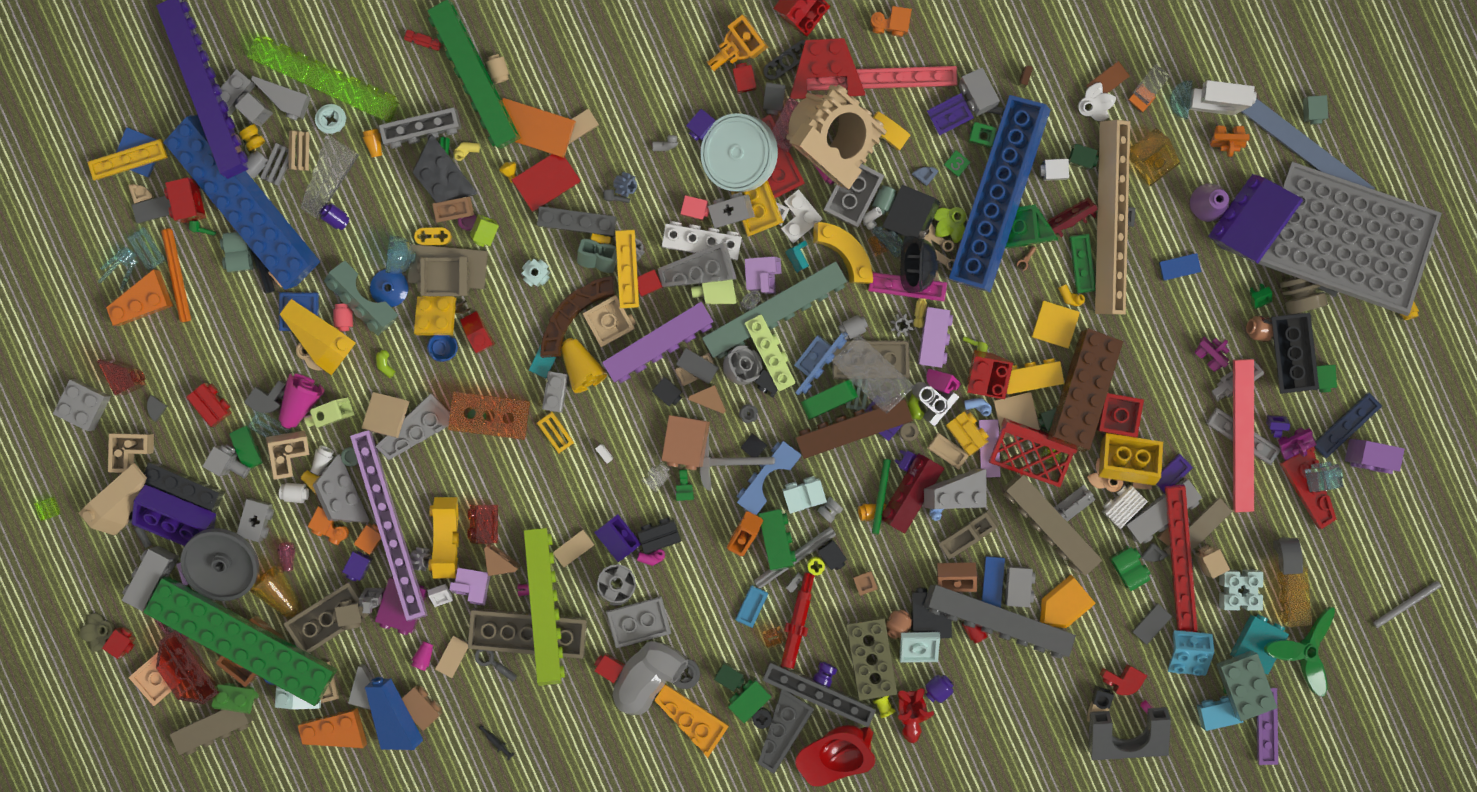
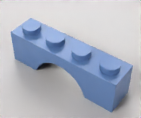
M784 441L781 444L777 442L771 450L773 452L771 457L775 458V464L760 465L762 469L758 474L753 473L748 480L750 485L747 489L742 488L736 496L739 498L737 503L755 515L758 514L767 502L762 490L766 476L777 469L791 470L801 457L799 452Z

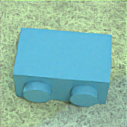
M1223 696L1219 701L1214 702L1213 700H1205L1201 702V705H1197L1201 727L1205 731L1243 723V721L1241 722L1235 717L1228 696Z

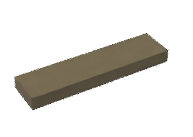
M1217 497L1189 525L1191 551L1233 512L1221 498ZM1169 545L1164 551L1171 558Z

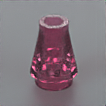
M284 542L278 544L276 550L282 571L294 570L293 565L296 552L294 543Z

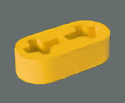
M419 228L415 232L414 238L420 245L435 246L447 245L450 243L452 235L446 228ZM423 231H425L426 235H431V238H426L425 242L419 239V235H422ZM441 231H444V234L448 235V237L444 239V242H441V239L435 238V235H441Z

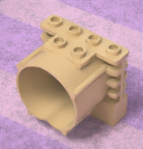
M830 85L828 88L830 91L827 95L807 93L806 98L795 107L790 117L789 134H787L786 139L790 140V144L833 182L849 190L862 172L859 168L860 165L866 163V156L873 153V146L880 143L879 137L882 134L885 135L887 131L883 128L884 124L871 117L872 113L869 110L859 106L860 102L856 98L846 94L848 91L841 85ZM839 116L838 132L829 146L827 143L828 129L833 120Z

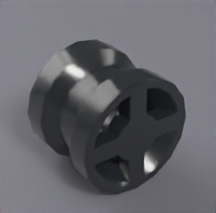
M761 707L753 715L752 719L757 728L764 729L770 725L772 717L768 709Z

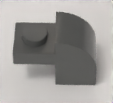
M279 380L270 393H267L260 387H255L244 403L260 413L278 411L282 405L278 400L279 398L283 399L286 382Z
M1282 537L1278 540H1273V548L1278 553L1279 570L1284 575L1303 573V556L1298 538Z

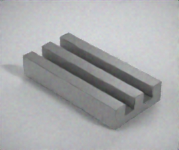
M277 143L275 144L260 178L277 186L280 185L288 168V155L276 181L273 179L285 152L289 154L288 148ZM279 149H281L280 154H279V156H278V158H277V160H276V162H275V165H274V167H273V169H272V171H271V174H270L269 177H267V175H268V173H269V171H270V169H271V167H272V164H273V162H274V160H275V158H276V155H277Z

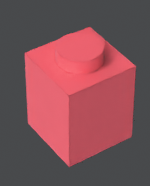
M685 195L681 215L703 221L704 217L709 215L708 201Z

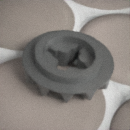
M688 659L687 667H689L688 674L691 677L686 676L681 681L680 676L673 683L676 687L689 689L699 681L700 670L693 660Z

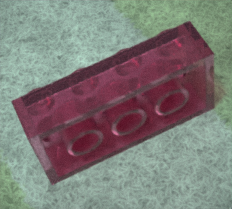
M790 97L772 130L777 147L786 152H789L792 146L789 143L790 140L786 139L787 134H789L790 117L795 107L800 103Z

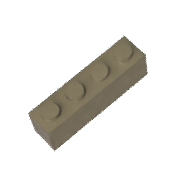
M219 710L169 735L178 754L185 753L187 756L196 752V747L203 745L205 748L215 743L214 739L218 737L222 740L231 736V731L238 729L239 732L248 728V723L253 721L251 714Z

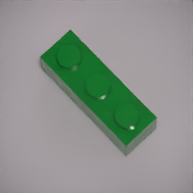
M782 509L760 513L759 517L763 519L761 528L770 570L777 571L795 567L794 562H797L795 550L791 551L790 547L793 539L791 532H787L786 524H789L787 513H783Z

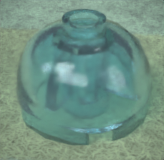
M390 235L385 273L400 274L408 270L411 263H415L416 252L412 251V245L407 239Z

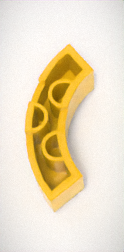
M823 222L815 223L813 243L827 246L842 257L848 271L849 283H873L870 260L862 245L850 233L838 226Z
M434 497L433 505H430V517H433L432 559H429L428 568L429 571H432L433 579L456 578L458 566L457 547H459V532H457L459 520L458 498Z

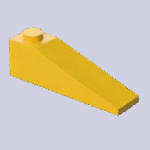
M292 299L279 314L310 355L313 362L330 375L334 373L356 344L345 334Z

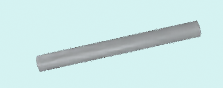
M1435 581L1375 620L1373 622L1376 628L1381 627L1442 587L1441 584Z

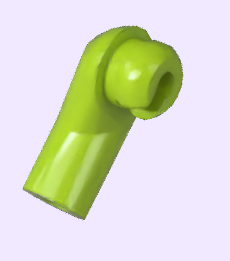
M381 350L376 354L377 368L388 378H392L396 371L387 364L389 353L386 350Z

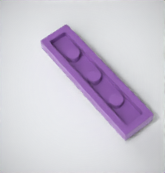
M1270 687L1277 705V688ZM1278 709L1257 716V764L1278 765Z

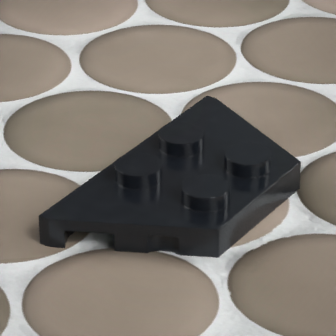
M430 134L412 173L436 203L476 195L477 191L435 137Z

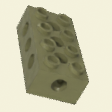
M884 616L846 622L859 701L897 695ZM866 635L873 636V640L870 643H864L863 638ZM869 654L876 655V659L873 662H868L866 658ZM872 673L879 674V678L876 681L869 679Z

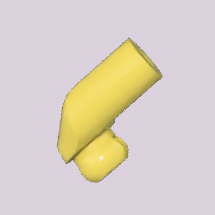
M462 142L453 152L454 159L461 161L469 152L479 153L480 143Z

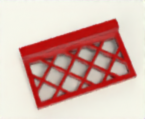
M1004 418L1001 424L1002 429L989 463L1061 487L1074 453L1076 454L1077 450L1048 440L1049 433ZM1005 433L1012 434L1015 441L1005 445L1003 442ZM1025 440L1031 441L1033 447L1023 452L1019 443ZM1017 444L1021 453L1010 457L1007 449ZM1043 446L1048 447L1050 454L1041 458L1037 449ZM1005 450L1008 459L1002 462L995 460L997 453ZM1035 450L1038 459L1028 464L1025 455ZM1061 452L1068 454L1066 460L1058 464L1055 455ZM1022 456L1026 465L1020 468L1015 467L1012 461ZM1053 457L1056 465L1046 470L1042 461ZM1040 462L1044 471L1038 474L1032 473L1030 467ZM1058 468L1060 473L1058 480H1051L1048 473Z

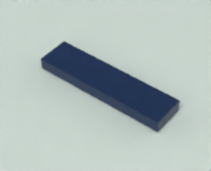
M1367 392L1315 441L1316 446L1314 448L1327 459L1371 418L1382 405L1370 392Z

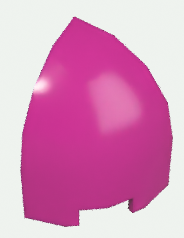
M932 369L927 371L926 377L929 386L940 392L949 394L952 390L956 391L961 385L951 374Z

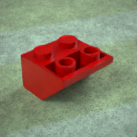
M779 0L773 9L786 22L808 37L830 8V5L825 0Z
M974 350L966 384L967 393L1005 400L1013 362L993 353Z

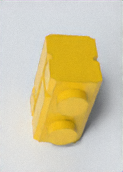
M964 411L950 421L946 427L968 456H971L989 442L987 440L989 435L983 428H978L975 424L977 419L971 412L967 413Z

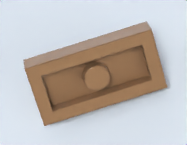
M470 196L432 204L436 223L474 215Z

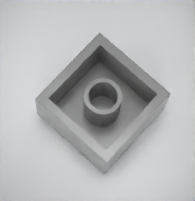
M70 379L53 415L86 431H94L111 396L77 379Z

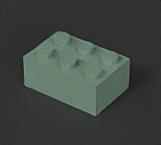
M1249 651L1216 664L1233 712L1238 720L1242 722L1278 708L1258 653Z

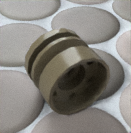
M1294 276L1280 283L1281 288L1290 286V290L1282 292L1283 295H1292L1293 298L1285 302L1288 315L1328 305L1326 294L1324 292L1316 293L1315 291L1316 288L1321 287L1320 285Z

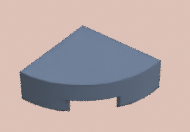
M922 167L914 171L912 175L927 186L939 171L932 167Z

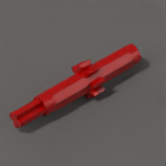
M804 573L791 623H786L784 632H788L780 666L794 669L802 636H807L808 628L804 627L812 596L810 593L815 577L813 574Z

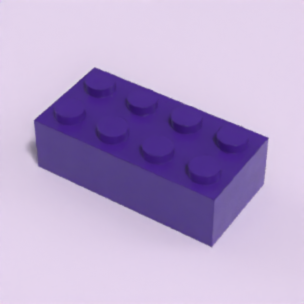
M144 485L134 500L132 525L185 546L195 534L215 527V513L198 507L191 502L181 500L174 495L164 493L157 488Z

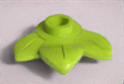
M960 207L938 209L934 216V219L938 221L935 236L945 237L950 235L953 242L958 243L965 231V211ZM955 213H958L960 215L959 220H956L954 218Z

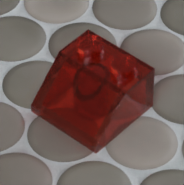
M100 359L97 361L114 396L127 395L146 385L144 381L146 380L145 375L137 367L112 359Z

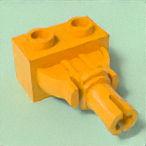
M742 14L727 26L730 30L726 34L724 42L719 45L721 51L707 61L713 71H716L726 61L730 60L733 64L737 60H745L750 57L754 59L769 47L747 17Z

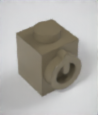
M351 600L342 601L333 611L334 621L338 623V627L342 626V630L361 627L360 623L365 621L364 614L362 613L363 608L359 607V602L352 603Z

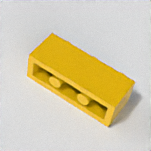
M1055 358L1043 360L1044 364L1036 365V362L1025 363V367L1018 369L1017 365H1014L1006 394L1064 384L1061 362H1055Z

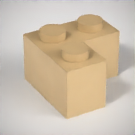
M305 431L266 437L273 479L293 477L290 458L310 455Z
M109 434L108 472L123 473L134 464V454L153 453L154 434Z

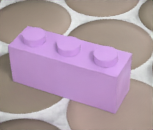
M926 307L918 364L942 368V365L946 364L947 353H944L945 345H949L950 334H947L948 326L952 325L953 315H950V310Z

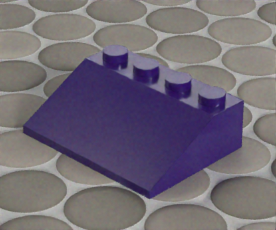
M1252 174L1208 237L1220 248L1258 264L1303 202V199L1264 177Z

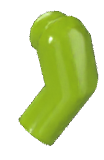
M912 393L908 406L913 419L921 420L924 417V412L921 411L918 405L919 400Z

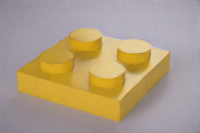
M454 296L417 297L414 334L453 335L456 298Z

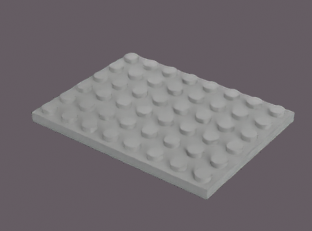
M1292 162L1283 188L1301 197L1303 202L1258 264L1408 316L1442 213Z

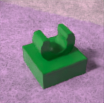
M1259 284L1260 290L1257 292L1252 287L1250 288L1251 304L1254 309L1272 302L1270 287L1265 288L1263 284Z

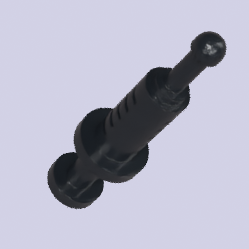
M479 726V729L487 735V739L497 748L498 753L502 751L508 757V761L515 755L514 752L511 754L505 748L506 742L502 743L493 733H489L483 728L484 726Z

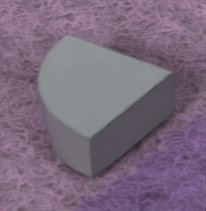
M798 572L786 585V589L793 592L799 582L803 580V576Z

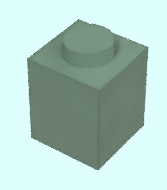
M1327 95L1308 96L1303 99L1304 122H1310V125L1322 124V121L1328 119Z

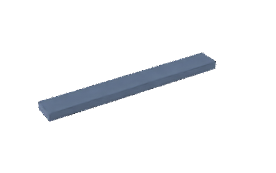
M1257 98L1251 107L1241 111L1243 115L1316 170L1373 190L1375 189Z

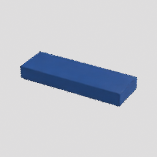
M985 556L981 601L1001 608L1005 558Z

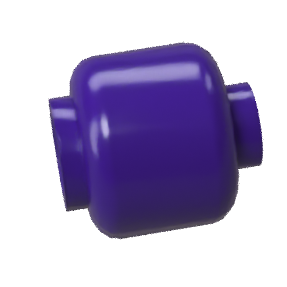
M936 675L925 685L927 690L926 696L932 702L936 700L938 703H943L953 694L954 690L952 687L954 684L946 675Z

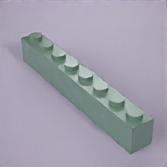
M834 262L704 336L702 339L713 358L717 356L720 359L728 354L727 350L732 347L736 348L745 345L744 340L751 337L745 322L762 315L769 330L778 326L777 322L784 318L787 321L795 316V311L801 309L803 312L812 306L811 302L817 299L820 302L829 297L828 292L834 290L836 293L845 288L844 283L847 280L837 262Z

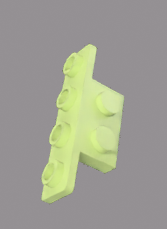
M759 315L745 322L778 391L794 385L795 380L786 364L789 360L784 351L780 352L777 346L780 342L776 334H771L763 316Z

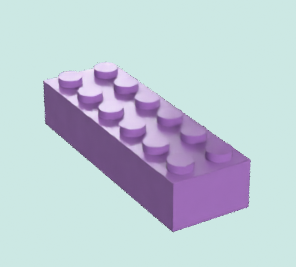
M700 302L608 358L602 364L614 382L619 381V383H623L631 378L629 374L635 371L637 374L646 369L647 366L645 364L648 362L656 363L664 358L662 354L666 351L672 353L680 348L679 343L683 341L688 343L696 338L695 334L702 331L704 333L711 329V324L714 321L703 303Z

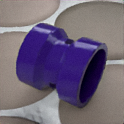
M820 661L818 665L819 670L814 674L813 680L830 687L832 676L836 674L838 669Z

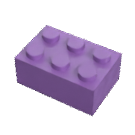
M1349 439L1345 461L1351 462L1350 466L1393 474V471L1400 472L1405 449L1371 441Z

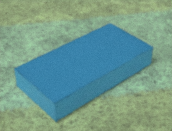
M751 585L735 620L753 628L768 596V592Z

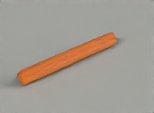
M170 228L163 229L161 233L179 320L182 323L191 321L173 230Z

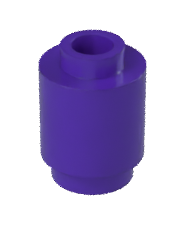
M333 203L325 204L320 210V218L335 229L343 230L350 220L347 213Z

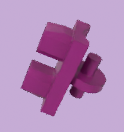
M1203 336L1200 339V344L1195 349V354L1202 359L1209 353L1213 358L1207 365L1214 372L1222 366L1225 368L1229 364V359L1225 356L1230 351L1225 347L1228 341L1223 339L1220 342L1215 337L1212 340L1213 343H1211Z
M1301 427L1295 431L1294 436L1290 438L1283 436L1278 439L1282 457L1285 460L1299 453L1304 457L1307 455L1306 450L1316 446L1313 432L1310 428L1305 430Z

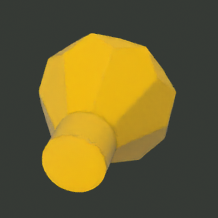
M506 162L499 168V171L508 177L511 183H513L511 180L516 177V163Z

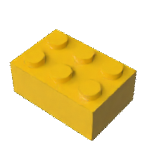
M1106 433L1101 441L1098 477L1155 486L1161 478L1163 442Z

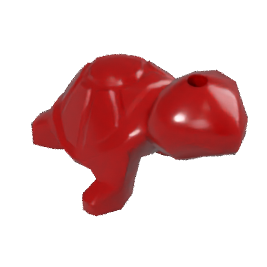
M923 688L908 692L901 690L897 694L899 697L898 719L905 725L902 735L912 744L918 741L922 733L919 723L928 720L934 715V711L927 712V706L923 699L925 692Z

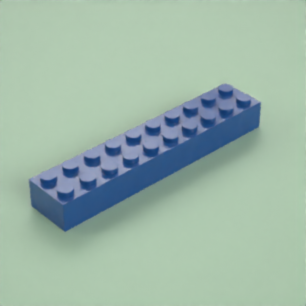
M1009 95L949 279L953 282L991 292L1051 111L1046 104Z
M198 115L186 117L167 137L164 144L285 290L297 286L320 263L316 255L246 171L229 179L220 174Z

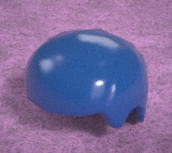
M434 335L427 344L429 356L438 362L451 360L456 355L458 349L456 339L449 335Z

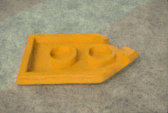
M1070 574L1041 599L1040 622L1052 627L1067 628L1096 603Z

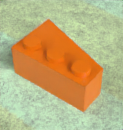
M358 707L304 721L298 725L302 744L351 748H364L367 745Z

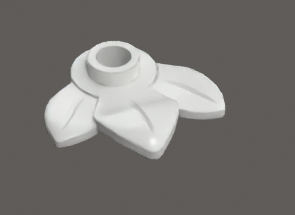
M1095 83L1086 90L1085 97L1078 104V110L1084 116H1091L1096 121H1104L1109 118L1107 110L1114 105L1116 97L1103 93L1102 83ZM1090 103L1091 108L1089 110H1086V104Z

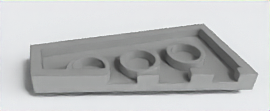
M724 242L658 268L662 287L737 279L727 244Z
M430 393L404 418L398 438L385 436L375 447L390 460L433 434L440 432L447 426L454 424L458 419Z

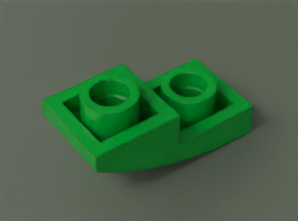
M248 426L229 433L241 464L254 468L263 463L259 448L255 445Z

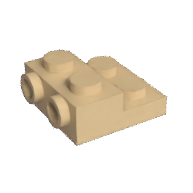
M617 295L583 313L601 347L635 330L634 325L637 324L632 314L628 315L625 308L619 307Z

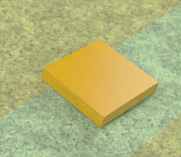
M1042 301L1031 337L1069 349L1080 312Z

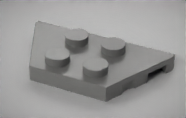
M339 454L332 459L333 461L324 469L322 475L313 484L327 519L331 521L361 522V524L370 522Z

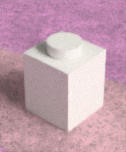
M1068 159L1044 160L1043 165H1040V176H1043V181L1069 179Z

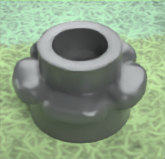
M746 404L739 411V416L745 423L754 422L758 417V410L755 406Z

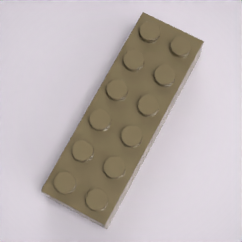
M1018 473L1002 488L1005 492L1003 496L1010 503H1016L1018 506L1016 510L1023 517H1029L1031 520L1029 524L1036 531H1041L1044 534L1042 538L1049 545L1057 548L1055 552L1062 559L1070 562L1068 566L1078 575L1081 573L1086 576L1103 561L1023 474Z
M473 608L470 614L468 649L535 655L531 613ZM559 615L560 620H556L557 628H561V639H558V646L563 649V657L583 659L585 656L588 618Z

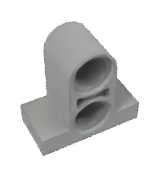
M924 382L916 383L912 389L913 395L929 409L923 418L933 426H936L959 398L953 391L949 394L943 392L940 395ZM926 389V393L921 396L922 391ZM939 401V404L934 407L935 403Z

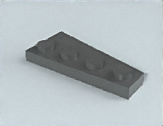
M782 689L758 764L775 774L815 708L792 693Z

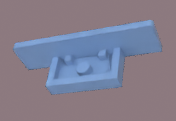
M846 332L841 333L833 345L829 344L820 335H817L794 365L808 376L795 392L797 395L806 394L810 390L812 380L814 378L818 379L823 373L822 367L826 363L829 364L835 357L833 353L836 349H841L847 342L845 338L848 334Z

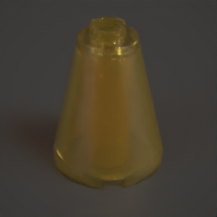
M279 564L263 573L258 578V584L254 583L250 589L252 594L286 618L289 616L293 618L300 612L301 604Z

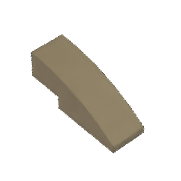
M987 509L942 540L939 546L950 560L997 529L1000 524L992 512Z

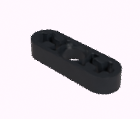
M806 40L799 41L766 64L764 67L765 78L770 81L777 80L797 66L800 59L797 60L796 55L791 51L795 50V53L800 51V45L804 46ZM786 55L792 56L794 60L790 66H786L782 62L783 57ZM777 61H779L780 66L783 69H785L783 71H781V68L776 70V76H773L772 74H767L769 72V67L774 69L778 66V64L775 63Z

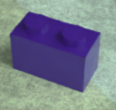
M618 514L594 532L617 562L624 559L641 545L640 541Z

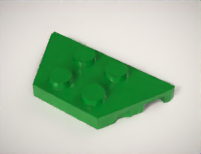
M1034 204L1018 207L1005 249L1058 241L1057 235L1037 205Z

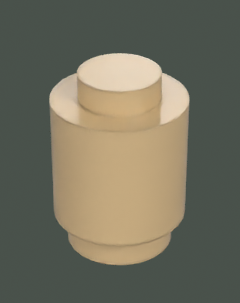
M499 54L488 57L489 61L485 63L494 84L509 80V71L504 57H500Z

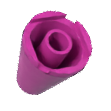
M295 373L294 376L289 374L279 414V421L283 427L288 429L296 427L321 398L324 388L321 385L319 387L314 385L315 380Z

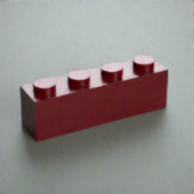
M918 453L888 505L883 510L881 520L905 534L924 503V488L932 486L937 482L944 467Z

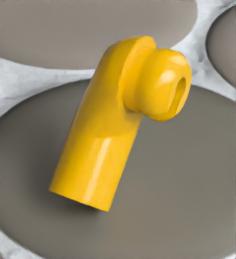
M1067 284L1058 288L1066 304L1077 307L1085 302V297L1082 294L1071 293Z

